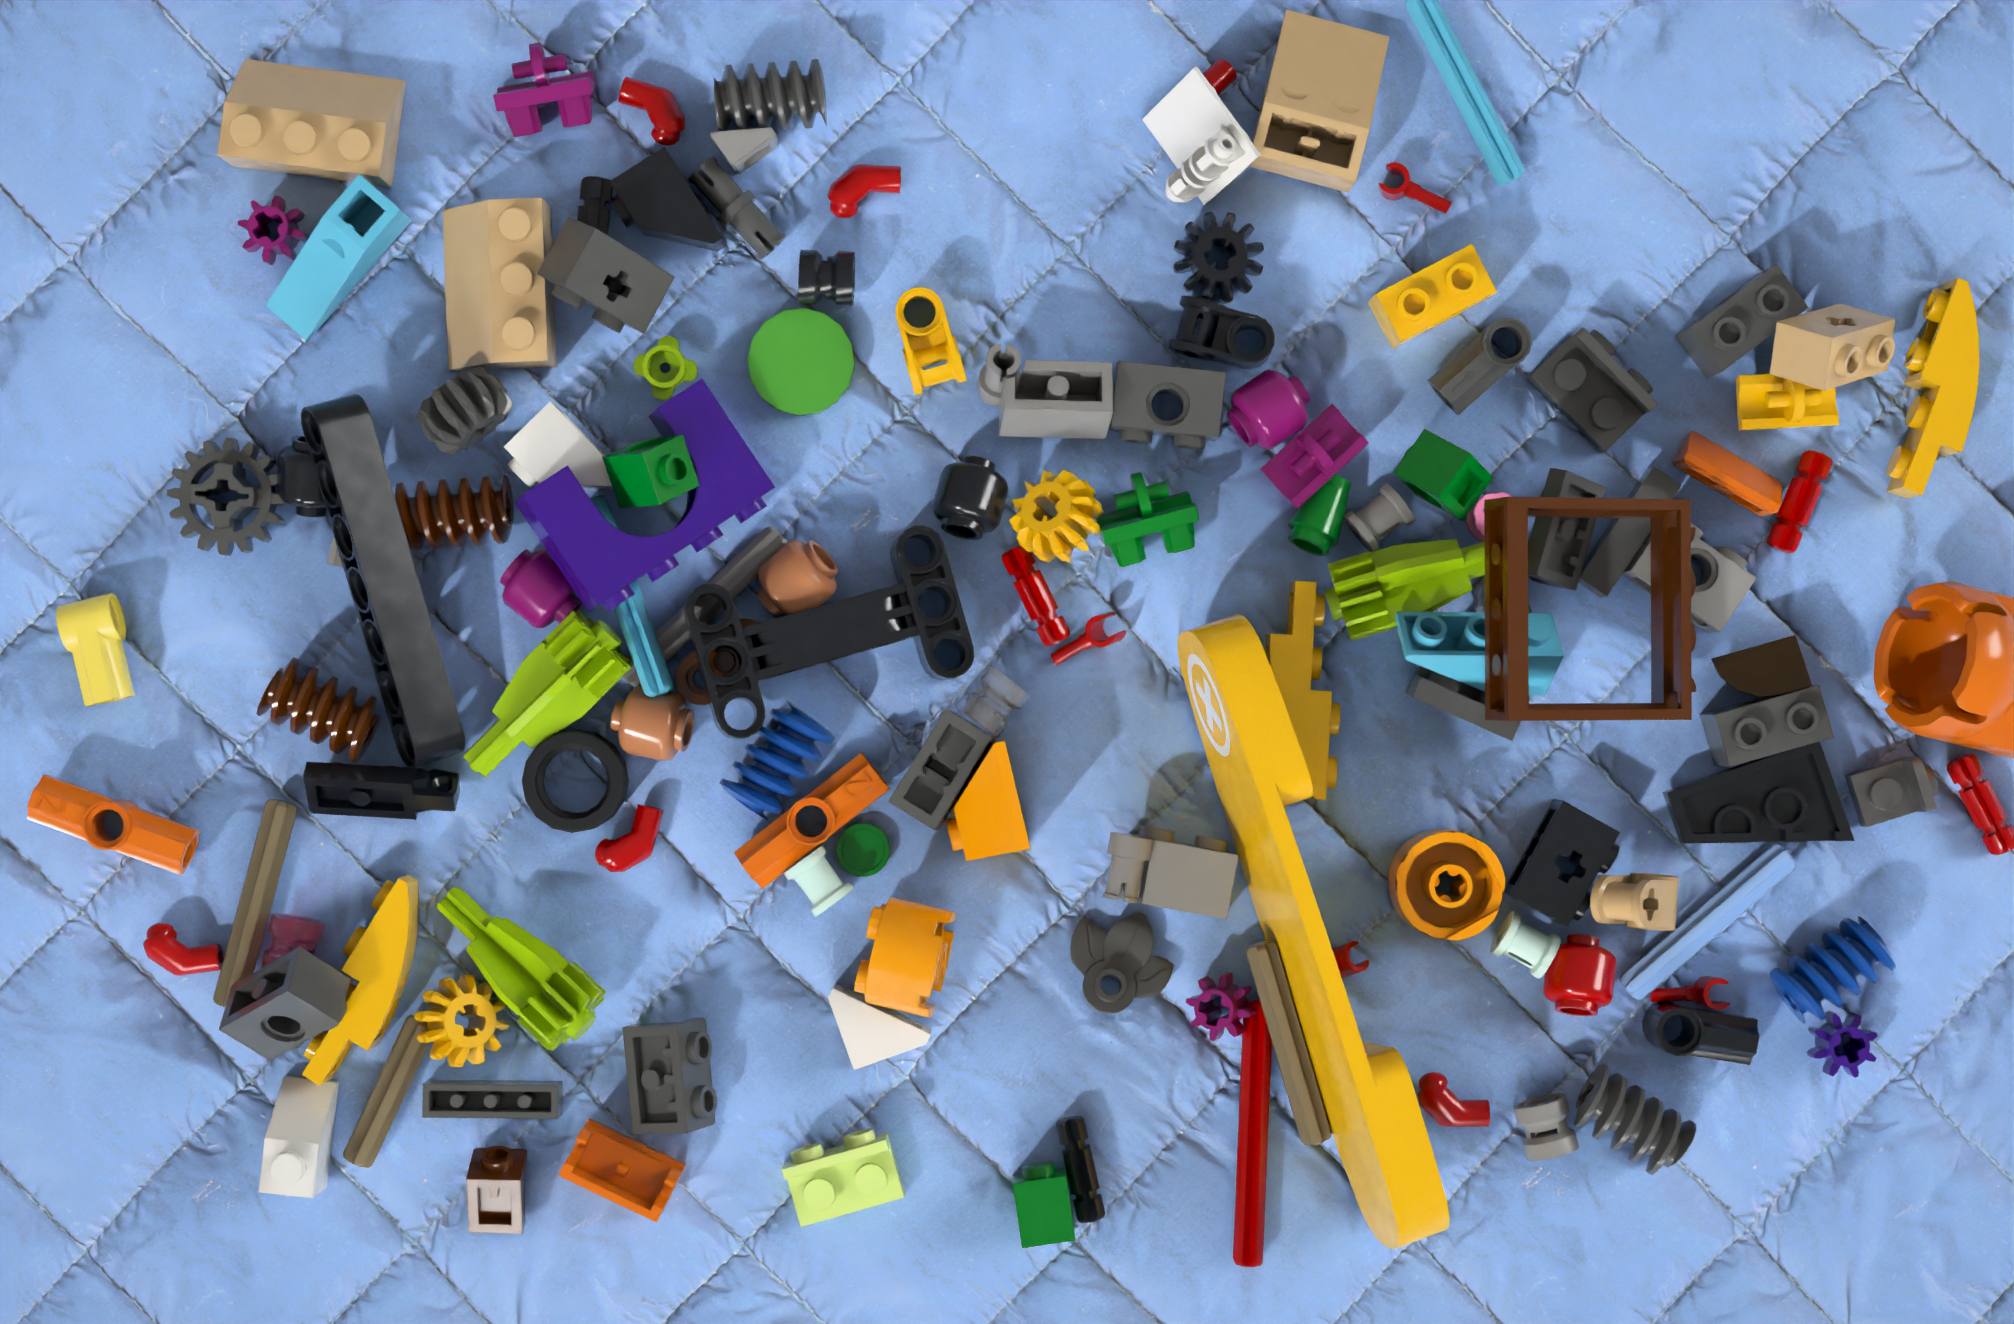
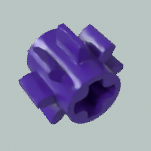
M1827 1011L1825 1013L1827 1023L1823 1024L1820 1028H1808V1031L1815 1036V1047L1809 1049L1807 1055L1815 1059L1825 1058L1823 1072L1830 1076H1834L1841 1065L1848 1075L1854 1078L1859 1077L1857 1066L1865 1060L1875 1062L1877 1059L1869 1052V1041L1874 1040L1878 1035L1871 1030L1858 1029L1861 1024V1015L1850 1012L1846 1016L1844 1023H1842L1836 1013ZM1840 1034L1850 1037V1041L1843 1045V1055L1834 1051V1047L1841 1043Z

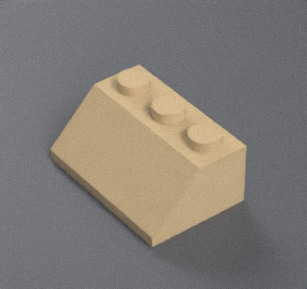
M244 59L224 101L217 156L233 167L352 182L360 174L372 185L392 187L406 82L405 80Z
M541 197L487 199L443 210L448 371H469L473 367H483L485 370L557 368L554 296L551 294L554 284L537 275L552 247L551 207Z

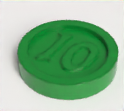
M854 824L848 827L839 837L836 847L837 858L841 866L852 875L859 877L874 875L886 865L889 859V840L886 834L873 824Z

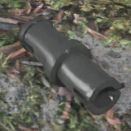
M714 157L709 158L700 166L702 170L699 172L695 170L688 178V181L694 184L719 211L720 216L718 219L725 227L731 225L758 254L757 256L761 260L774 250L773 247L775 245L779 246L783 242L786 235L783 232L781 233L753 203L756 197L750 190L743 192L720 167Z

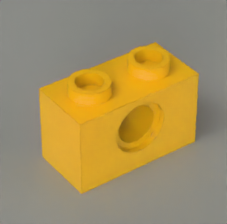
M1470 244L1376 293L1368 301V304L1391 348L1394 349L1486 301L1497 290L1473 244Z

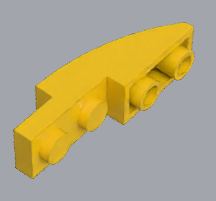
M1960 278L1942 284L1940 289L1935 288L1931 292L1923 310V318L1928 319L1921 339L1916 338L1912 342L1904 361V368L1909 369L1904 385L1923 391V395L1916 396L1909 407L1905 419V425L1910 427L1904 445H1899L1894 450L1889 460L1886 474L1891 477L1887 492L1906 499L1923 495L1938 454L1949 456L1962 452L1971 425L1979 375V334L1969 283Z
M1293 581L1290 582L1287 634H1265V653L1310 773L1313 787L1311 798L1326 800L1327 788L1335 789L1337 781V757L1329 756L1330 735H1338L1340 703L1332 702V691L1311 690V680H1320L1322 649L1313 647L1314 626H1323L1325 595L1316 594L1317 582Z
M410 875L399 877L395 883L391 880L386 881L372 902L371 907L377 910V913L367 929L360 925L343 949L342 953L349 958L341 971L356 979L359 983L357 986L352 983L349 984L345 999L347 1010L340 1023L328 1032L324 1031L314 1036L303 1055L310 1062L302 1075L319 1086L333 1078L354 1043L366 1051L377 1046L394 1017L412 967L418 935V880Z

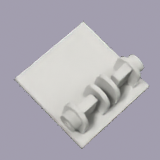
M1197 66L1142 119L1178 169L1167 178L1165 189L1167 197L1176 203L1189 202L1198 196L1205 206L1261 155L1248 134L1241 128L1218 96L1216 90L1209 84Z

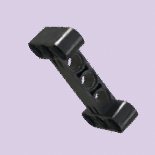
M921 525L905 530L896 538L892 544L890 554L897 585L743 628L735 601L729 591L717 584H703L695 588L686 600L684 618L713 720L718 730L724 736L736 740L745 739L757 733L763 726L765 706L758 681L910 638L914 639L920 663L930 677L943 681L965 674L972 666L974 647L945 546L940 535L932 528ZM918 538L927 543L930 549V559L926 565L916 566L906 559L904 545L908 539ZM932 589L942 595L945 601V609L939 618H931L922 613L919 607V597L924 590ZM707 595L718 598L724 606L723 619L711 625L702 623L697 619L694 613V605L698 598ZM940 641L952 642L959 650L960 660L953 670L942 669L934 659V649ZM726 647L736 653L739 658V667L733 676L721 677L712 671L709 658L713 650ZM732 700H744L751 705L754 711L753 722L745 730L734 729L725 720L724 711L726 705Z

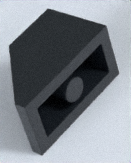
M665 147L609 181L618 194L609 201L626 228L636 223L645 236L717 252L727 246Z

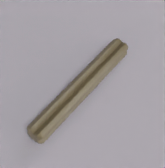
M268 799L265 803L213 996L214 1003L219 1006H226L232 985L254 973L297 814V806L292 803L277 799Z
M1273 940L1259 941L1247 947L1246 956L1298 1134L1304 1145H1319L1330 1139L1332 1132L1278 946Z

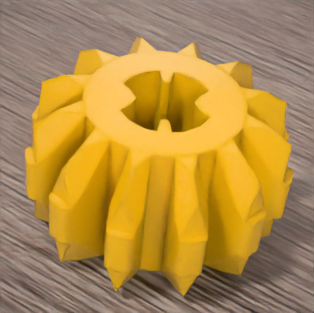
M1064 469L1057 477L1052 472L1043 470L1040 483L1037 485L1024 481L1028 493L1024 498L1012 499L1014 508L1018 513L1009 519L1012 529L1018 533L1016 538L1019 540L1020 546L1027 552L1034 553L1040 560L1047 561L1048 563L1056 556L1061 561L1070 563L1073 549L1076 547L1081 551L1089 552L1088 544L1085 540L1088 535L1101 534L1100 525L1094 520L1104 513L1102 505L1095 499V489L1086 480L1082 481L1072 472Z
M461 975L457 983L451 977H446L439 980V993L429 990L425 991L422 995L424 1002L430 1007V1011H417L414 1018L419 1022H427L428 1029L421 1031L416 1039L420 1043L434 1041L429 1055L433 1060H442L447 1056L450 1067H462L466 1059L471 1064H481L485 1061L484 1049L498 1051L502 1047L499 1039L493 1033L494 1031L507 1030L510 1026L507 1021L497 1020L496 1013L502 1011L506 1004L501 999L489 1001L493 989L488 982H483L476 987L473 975ZM460 1013L461 1016L468 1018L467 1028L455 1024L456 1014Z

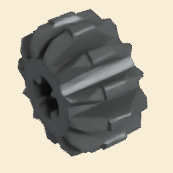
M473 367L469 371H461L451 380L447 379L445 384L433 390L432 395L422 402L416 418L423 427V433L431 443H435L441 452L456 454L460 450H468L476 442L482 441L489 433L496 431V427L507 419L513 403L506 394L507 390L498 378H495L483 367Z

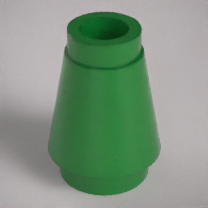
M1335 475L1309 498L1288 523L1291 529L1288 536L1289 542L1308 553L1327 556L1330 548L1338 545L1349 497L1348 493L1352 486L1351 483Z

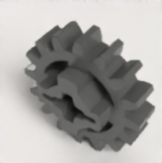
M233 438L225 439L223 450H220L213 441H204L203 449L205 455L202 457L194 452L187 451L184 455L191 466L187 471L173 468L172 474L181 480L180 488L167 490V496L179 499L180 502L179 507L169 512L170 517L173 519H186L187 521L180 534L185 538H192L200 534L197 548L209 551L217 541L219 554L231 556L234 543L237 544L241 552H253L252 538L254 537L262 542L269 543L272 537L266 527L269 523L276 525L284 524L285 520L275 513L276 506L287 504L277 494L278 474H270L269 472L277 462L275 458L266 455L257 460L259 446L249 442L240 452L238 440ZM243 464L254 472L261 488H254L246 479V469L243 468ZM214 466L213 474L202 484H198L203 474ZM230 489L237 491L238 494L249 496L248 499H237V501H231L228 504L208 498L209 495H220V492H229ZM196 505L203 506L211 515L210 525L214 526V529L210 528L201 519ZM255 509H260L254 520L243 528V520Z

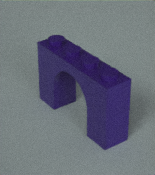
M703 379L657 407L648 416L661 436L683 434L700 485L688 491L685 511L680 521L672 530L656 536H636L615 528L603 518L568 466L521 495L515 502V505L588 612L601 603L609 612L635 594L629 586L631 583L645 574L654 582L679 565L674 557L675 554L690 544L696 553L723 536L718 527L720 524L734 515L741 524L767 506L762 496L774 489L775 486Z

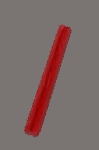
M1249 999L1245 1006L1253 1007L1257 1010V1013L1251 1017L1243 1018L1242 1024L1245 1032L1242 1034L1233 1260L1236 1265L1242 1267H1257L1263 1263L1272 1041L1260 1000Z

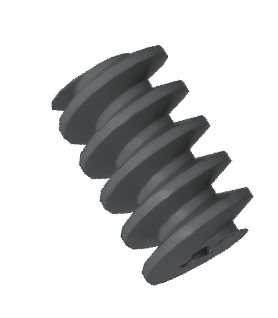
M818 59L811 60L807 75H802L797 61H790L786 77H781L775 62L768 63L764 78H759L753 63L747 64L743 79L738 80L732 65H725L721 81H716L714 77V99L718 131H728L731 118H734L739 130L749 129L753 116L756 117L760 128L771 127L774 115H777L784 130H790L795 114H799L805 129L813 128L817 112H820L827 127L824 75Z
M1604 1063L1599 1065L1587 1079L1576 1102L1578 1110L1574 1125L1580 1128L1593 1118L1596 1122L1592 1136L1598 1140L1609 1130L1614 1132L1610 1148L1615 1152L1627 1142L1631 1143L1628 1160L1632 1163L1637 1162L1642 1156L1648 1154L1650 1157L1646 1172L1650 1175L1655 1174L1663 1166L1669 1167L1677 1163L1691 1145L1697 1130L1696 1124L1691 1120L1682 1122L1681 1114L1671 1108L1663 1111V1102L1656 1097H1650L1645 1100L1644 1089L1637 1085L1627 1088V1079L1621 1074L1616 1073L1609 1076V1068Z

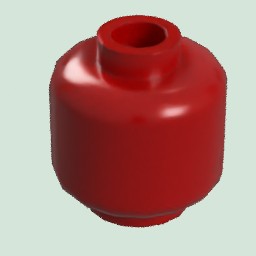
M1583 934L1567 935L1566 943H1560L1555 958L1545 972L1544 996L1555 1003L1554 1010L1573 1016H1596L1599 1008L1608 1006L1612 1001L1616 957L1610 951L1599 947V938Z

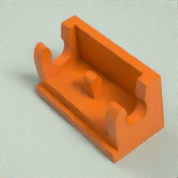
M589 1118L586 1125L579 1132L576 1144L564 1162L558 1176L657 1223L686 1164Z

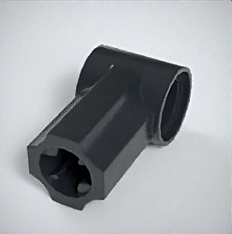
M1670 1001L1658 1002L1652 1005L1645 1012L1642 1020V1031L1645 1038L1653 1046L1675 1056L1691 1055L1750 1065L1753 1056L1757 1053L1760 1036L1757 1027L1758 1020L1756 1018L1680 1006ZM1679 1015L1682 1020V1031L1676 1039L1666 1041L1663 1035L1665 1022L1669 1018Z

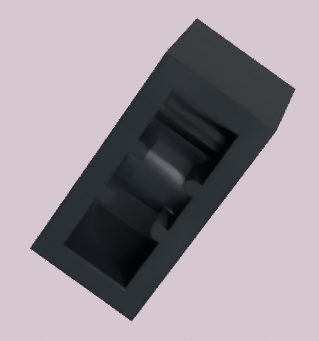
M1553 799L1506 883L1503 893L1554 922L1568 927L1572 919L1579 921L1589 908L1591 897L1589 888L1598 872L1605 874L1614 863L1620 846L1615 844L1620 832L1563 800ZM1559 855L1563 857L1570 856L1569 861L1576 866L1571 875L1567 873L1560 875L1561 868L1555 864L1556 858Z

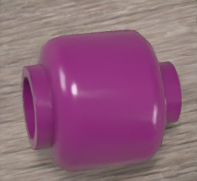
M1268 369L1233 392L1231 397L1232 409L1227 412V416L1236 434L1248 447L1256 444L1262 449L1271 450L1305 427L1308 421L1305 405L1310 402V396L1296 376L1292 375L1286 378L1280 372Z
M528 549L524 550L508 566L500 579V583L505 586L502 594L503 602L535 628H545L554 621L560 624L573 610L576 612L582 604L546 549H539L533 553Z

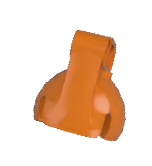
M1954 581L1918 587L1907 596L1912 608L1898 607L1891 613L1883 626L1875 650L1873 679L1878 696L1889 704L1885 708L1886 713L1899 726L1920 736L1986 751L1994 756L2014 758V597Z

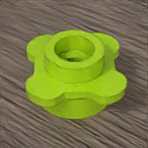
M672 336L661 337L658 340L657 346L651 348L646 355H638L633 363L635 373L647 379L652 386V395L659 400L670 399L673 396L674 389L683 382L694 381L698 374L695 362L686 360L679 350L680 344L678 340ZM668 363L671 369L668 373L661 372L662 364Z

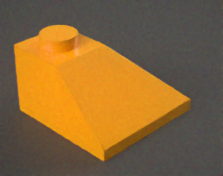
M1004 739L993 742L954 805L956 818L946 820L953 851L963 849L966 861L1030 849Z

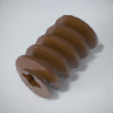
M504 475L499 491L494 490L489 476L482 477L479 492H473L468 479L461 478L457 494L451 493L446 479L439 480L436 495L430 496L424 481H418L415 497L408 496L403 482L396 484L395 500L409 548L412 550L421 549L426 539L434 549L444 546L447 536L455 547L465 545L468 535H470L473 543L476 545H484L488 540L490 532L498 544L506 543L510 537L514 520L512 489L507 475Z
M293 657L283 668L276 672L268 684L256 714L261 716L271 708V722L278 726L284 724L291 717L290 731L300 735L310 727V741L317 745L324 742L330 736L329 748L336 754L343 752L350 745L349 759L356 763L366 752L380 723L381 717L375 714L377 697L372 695L361 706L356 705L357 687L352 686L340 697L336 695L338 678L333 676L322 687L317 686L319 669L312 667L301 678L297 676L299 659Z

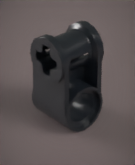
M1181 296L1179 305L1183 307V312L1176 338L1169 340L1167 347L1169 350L1191 358L1216 361L1242 369L1260 367L1268 360L1274 347L1275 335L1272 326L1266 319L1258 315L1227 308L1222 304L1207 299ZM1198 318H1201L1200 331L1197 339H1194L1193 334ZM1253 329L1263 337L1264 349L1255 355H1245L1236 348L1235 336L1242 330Z

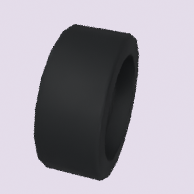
M583 730L555 733L537 744L526 760L522 776L525 801L536 818L552 829L570 833L597 828L613 818L625 801L629 783L626 762L616 746L597 733ZM571 749L588 751L599 758L606 770L608 781L605 794L600 802L590 810L579 813L563 811L554 805L546 794L544 785L545 772L549 763L558 754Z

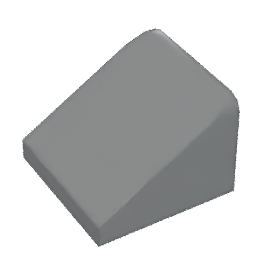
M771 127L717 131L709 134L735 174L739 173V175L779 147L778 138Z

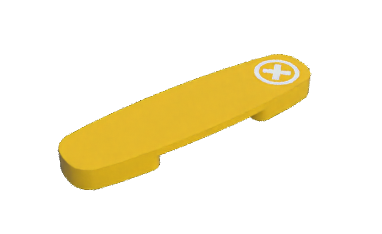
M1240 614L1181 632L1178 637L1177 646L1180 668L1236 852L1239 855L1238 859L1265 941L1273 940L1278 946L1331 1132L1359 1208L1377 1240L1390 1249H1396L1447 1230L1450 1221L1448 1203L1410 1074L1401 1055L1395 1048L1361 1040L1338 965L1285 812L1286 806L1311 798L1313 787L1307 764L1263 645L1251 623L1245 616Z

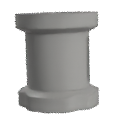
M1388 483L1379 488L1380 495L1357 513L1349 511L1344 515V520L1369 552L1379 550V542L1403 523L1410 526L1416 521L1406 502Z

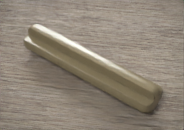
M414 1015L406 1017L343 1152L344 1159L356 1166L370 1168L373 1165L430 1042L420 1043L416 1039L421 1031L428 1029L427 1022L415 1020Z

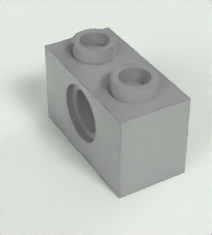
M1691 523V527H1696L1695 536L1691 542V557L1699 562L1702 570L1701 578L1696 584L1694 595L1691 598V622L1707 633L1721 632L1757 578L1744 570L1748 563L1737 553L1723 546H1720L1716 551L1700 540L1703 532ZM1651 532L1622 573L1623 576L1650 594Z

